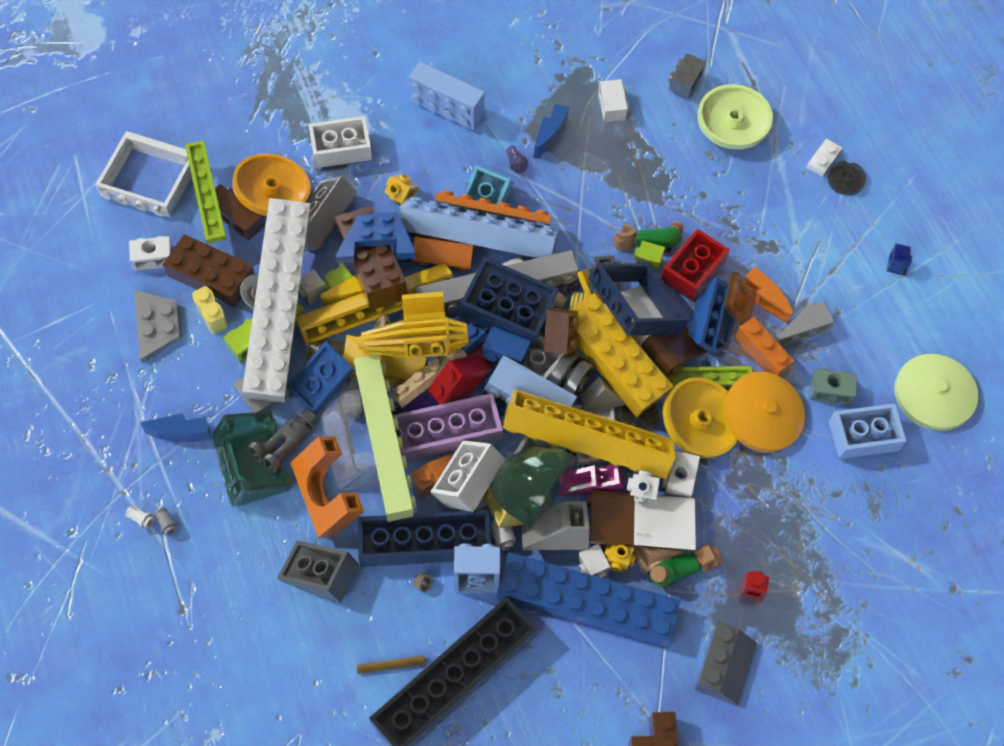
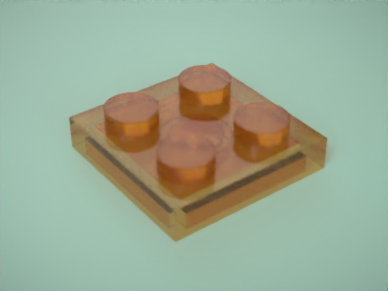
M732 272L728 282L727 295L724 299V307L740 325H743L751 319L756 292L739 272Z

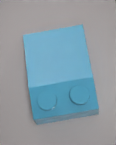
M475 165L464 194L472 196V200L479 201L480 198L491 200V204L498 205L499 202L506 203L514 181ZM459 206L460 209H462V210H467V209H468V208H466V207H461V206ZM478 210V211H479L478 213H482V214H486V213H487L486 211Z

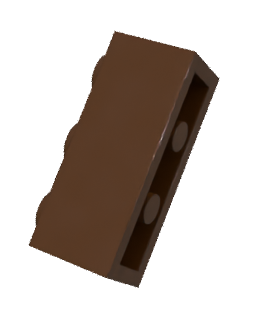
M222 184L215 188L222 221L249 241L265 226L263 215L246 208L237 199L231 188H226Z

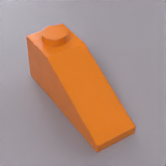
M455 453L431 461L410 474L411 484L422 500L432 494L430 491Z

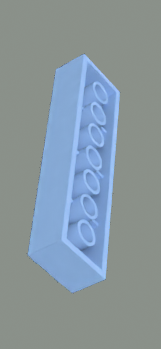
M410 197L399 209L401 221L405 230L409 232L535 258L555 253L559 229H556L551 224L541 226L536 225V222L531 220L521 222L517 221L515 217L506 216L502 218L492 212L482 214L472 208L462 210L457 205L443 206L437 201L423 202L418 197Z

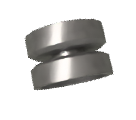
M573 353L563 355L548 380L577 396L576 401L587 385L594 365L586 360L578 363V356Z

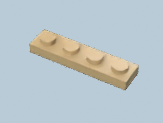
M461 348L448 355L438 356L419 372L414 373L406 382L397 386L390 393V396L403 408L431 386L449 360L468 356Z

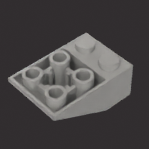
M586 501L562 502L531 515L528 522L521 525L523 550H588L589 521Z

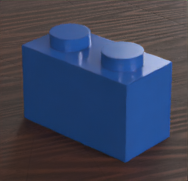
M492 326L482 346V356L491 362H500L504 355L523 366L530 351L531 341Z

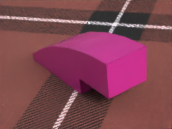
M612 464L599 468L590 466L557 474L555 477L558 496L591 494V490L614 491L625 488L623 468L620 465Z

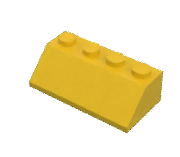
M347 335L343 357L354 368V359L376 355L363 353L362 349H358L357 337ZM379 355L380 361H384L386 373L383 374L384 380L388 379L390 387H397L403 384L414 373L419 372L428 365V357L406 359ZM356 370L353 371L349 378H352L353 375L357 376Z

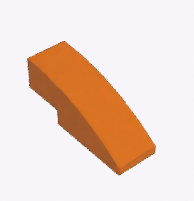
M754 266L746 275L742 287L756 295L755 304L788 324L793 314L788 300L777 285Z

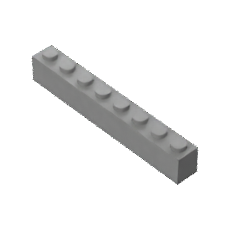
M571 250L507 265L511 269L553 287L563 283L570 284L576 281L578 277V267ZM476 273L416 287V294L443 292L445 312H455L459 309L460 303Z

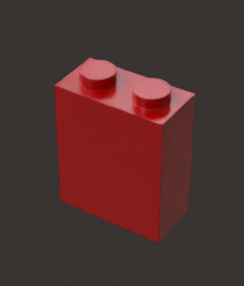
M479 354L449 360L428 388V391L440 405L469 398L491 368Z

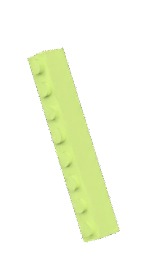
M379 355L354 359L355 370L387 521L413 517V509L417 507L414 495L410 496L408 490L412 488L410 475L405 476L404 469L408 468L406 457L400 454L403 444L401 436H396L395 430H398L399 426L397 417H392L391 413L395 408L393 399H388L387 392L391 391L388 379L384 380L383 374L386 373L385 363L380 361Z

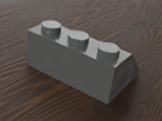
M717 621L713 628L694 690L738 706L757 642L739 628Z

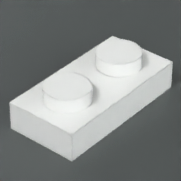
M826 138L806 168L823 177L843 147Z

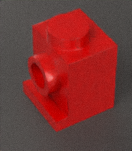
M759 571L747 572L743 576L740 596L762 601L767 594L770 577L765 576Z

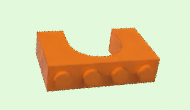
M318 436L291 462L318 538L335 537L364 512L357 492L340 493L331 502L328 501L325 495V473L342 456L335 436Z

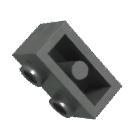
M686 53L683 59L680 58L678 60L676 71H672L668 78V82H670L669 90L689 98L704 73L706 61Z

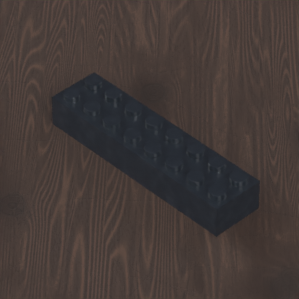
M508 597L504 598L370 716V724L389 746H415L536 637L537 628Z

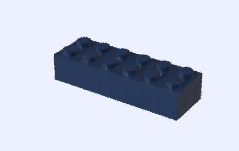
M489 510L413 514V517L390 522L387 521L386 515L358 517V555L360 567L454 562L455 546L471 544L473 547H482L484 544H491Z

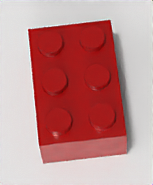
M697 228L664 267L661 279L694 301L726 262L730 249Z

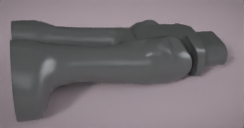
M308 409L303 413H297L296 417L294 416L285 422L264 444L255 441L247 446L248 451L258 463H263L267 470L276 473L280 469L281 461L305 439L309 431L314 428L313 424L318 420V417ZM286 440L276 451H274V452L271 454V452H272L282 441Z

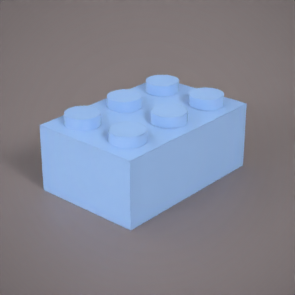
M895 403L834 411L828 421L839 459L900 451L907 442Z
M471 544L455 546L454 592L497 593L500 575V547H495L493 544H484L482 547H473Z

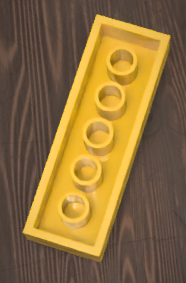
M595 293L570 309L578 311L580 320L576 334L578 339L577 347L636 417H639L663 399L674 387L631 336L626 335L613 314Z

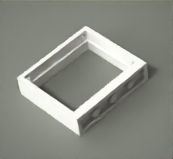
M126 131L95 184L96 188L104 199L116 200L123 205L135 206L139 210H147L158 216L170 218L192 178L186 149ZM132 150L184 165L164 203L112 187Z

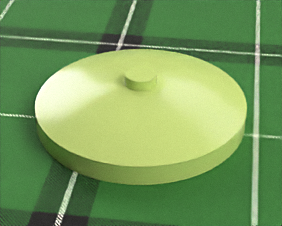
M729 84L716 87L703 97L699 105L697 119L701 131L709 140L721 147L737 150L751 148L762 142L770 131L773 114L769 103L760 93L746 86Z
M939 354L917 356L909 360L902 367L895 380V397L900 409L911 421L926 429L935 431L955 429L963 425L972 416L978 404V389L974 378L962 364L947 356Z

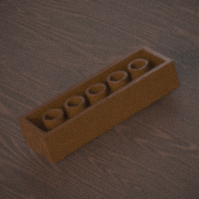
M372 206L335 216L338 234L342 243L358 215L375 214ZM390 245L356 247L355 262L350 263L370 311L402 301V295L408 294L407 284Z

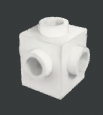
M639 470V473L634 474L633 478L629 477L627 490L631 491L630 495L635 496V501L647 502V498L656 500L660 478L651 477L652 472ZM641 482L647 484V488L644 491L639 489Z

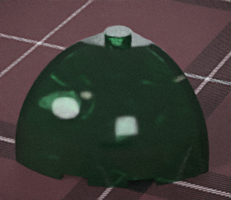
M535 446L523 449L513 454L500 466L490 484L491 493L503 510L530 528L552 507L576 457L554 447L548 449Z

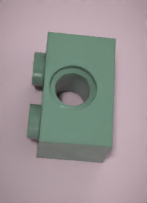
M815 369L811 376L810 400L846 405L852 404L856 397V374H850L846 371L834 372L828 369Z

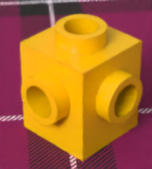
M405 174L393 175L388 179L384 193L389 195L392 201L403 204L407 199L415 196L419 186L413 183L411 178Z
M607 545L604 555L610 565V570L626 574L628 566L633 567L637 555L633 553L634 547Z

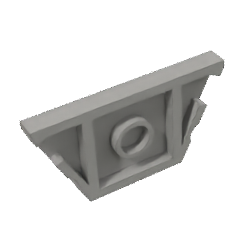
M134 291L139 359L141 362H145L151 354L156 351L159 353L166 349L168 345H173L181 340L178 306L175 300L141 291Z

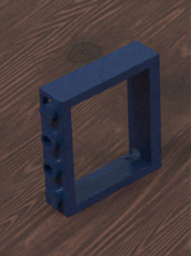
M597 263L588 277L627 336L681 334L691 320L650 263ZM614 282H639L663 318H638Z

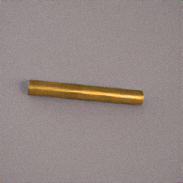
M424 655L357 665V673L362 674L424 665Z

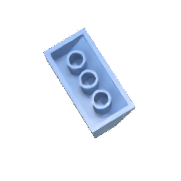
M504 355L484 388L488 394L493 393L494 398L502 399L507 405L513 388L567 406H572L577 398L572 393Z

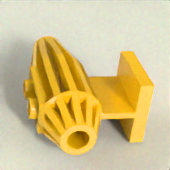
M443 292L402 295L404 320L361 332V336L357 337L358 349H362L363 353L406 359L445 356L468 345L467 323L445 317Z

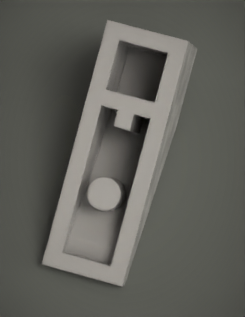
M811 303L806 306L778 335L776 341L779 345H788L830 331L834 320L825 303Z

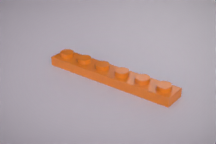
M442 190V193H436L435 201L544 224H551L552 216H549L548 211L537 209V213L530 212L529 208L524 206H518L515 209L510 208L509 203L499 202L498 205L491 204L489 199L480 198L479 201L472 200V196L465 194L456 197L453 196V192Z

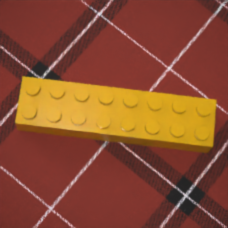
M513 388L503 428L514 434L521 433L533 440L540 439L552 446H562L574 453L581 452L593 459H603L616 466H626L634 472H639V470L652 472V477L667 479L675 460L674 441L671 438Z

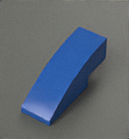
M554 104L551 118L543 117L534 146V158L544 154L559 138L568 119V106Z
M180 413L141 422L145 434L164 440L196 442L211 439L209 424L205 416L186 420L184 414Z

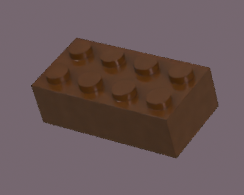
M186 234L181 237L163 263L168 277L196 290L206 286L213 292L216 299L235 308L242 299L240 293L242 281L249 275H255L252 264Z

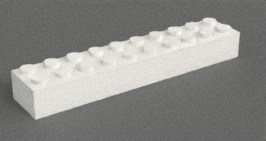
M269 198L242 388L243 398L285 403L310 203Z

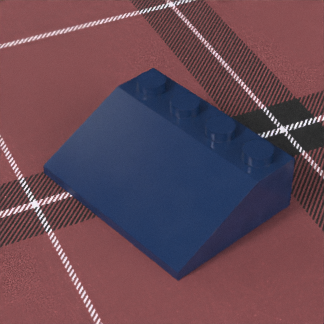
M484 257L460 303L457 316L488 330H491L493 326L530 340V348L533 349L546 321V312L551 309L559 289Z

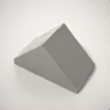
M600 377L579 395V401L584 411L624 405V402L612 387Z

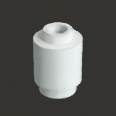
M495 520L491 521L490 533L495 547H500L501 551L512 549L516 543L512 527L499 528Z

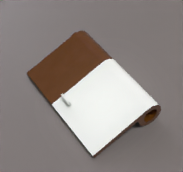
M642 286L621 292L638 318H663ZM685 327L681 334L632 336L668 376H676L682 371L684 362L708 352L697 345L688 334L689 329Z
M591 490V494H587L586 504L590 507L591 544L624 545L627 547L687 552L696 551L694 498L657 495L656 500L647 498V502L635 501V496L630 495L631 493Z

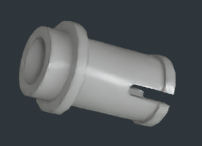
M166 507L159 508L154 512V517H156L162 527L161 532L170 536L177 532L178 524L172 520Z

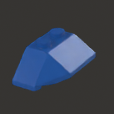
M717 277L712 280L696 301L688 333L697 345L712 355L729 348L736 319L734 301L731 296L732 289Z

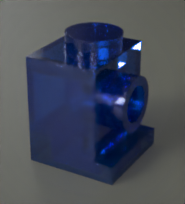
M895 243L888 257L886 272L906 276L908 266L911 265L913 255H910V246Z

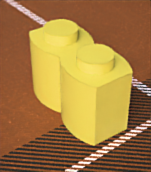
M206 286L192 293L193 300L199 314L204 318L209 331L216 334L226 329L228 326L223 309L216 302L213 292Z

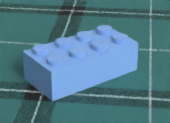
M419 62L409 75L410 101L414 104L421 105L431 112H436L446 119L453 120L461 126L472 130L476 128L484 116V91L422 62Z

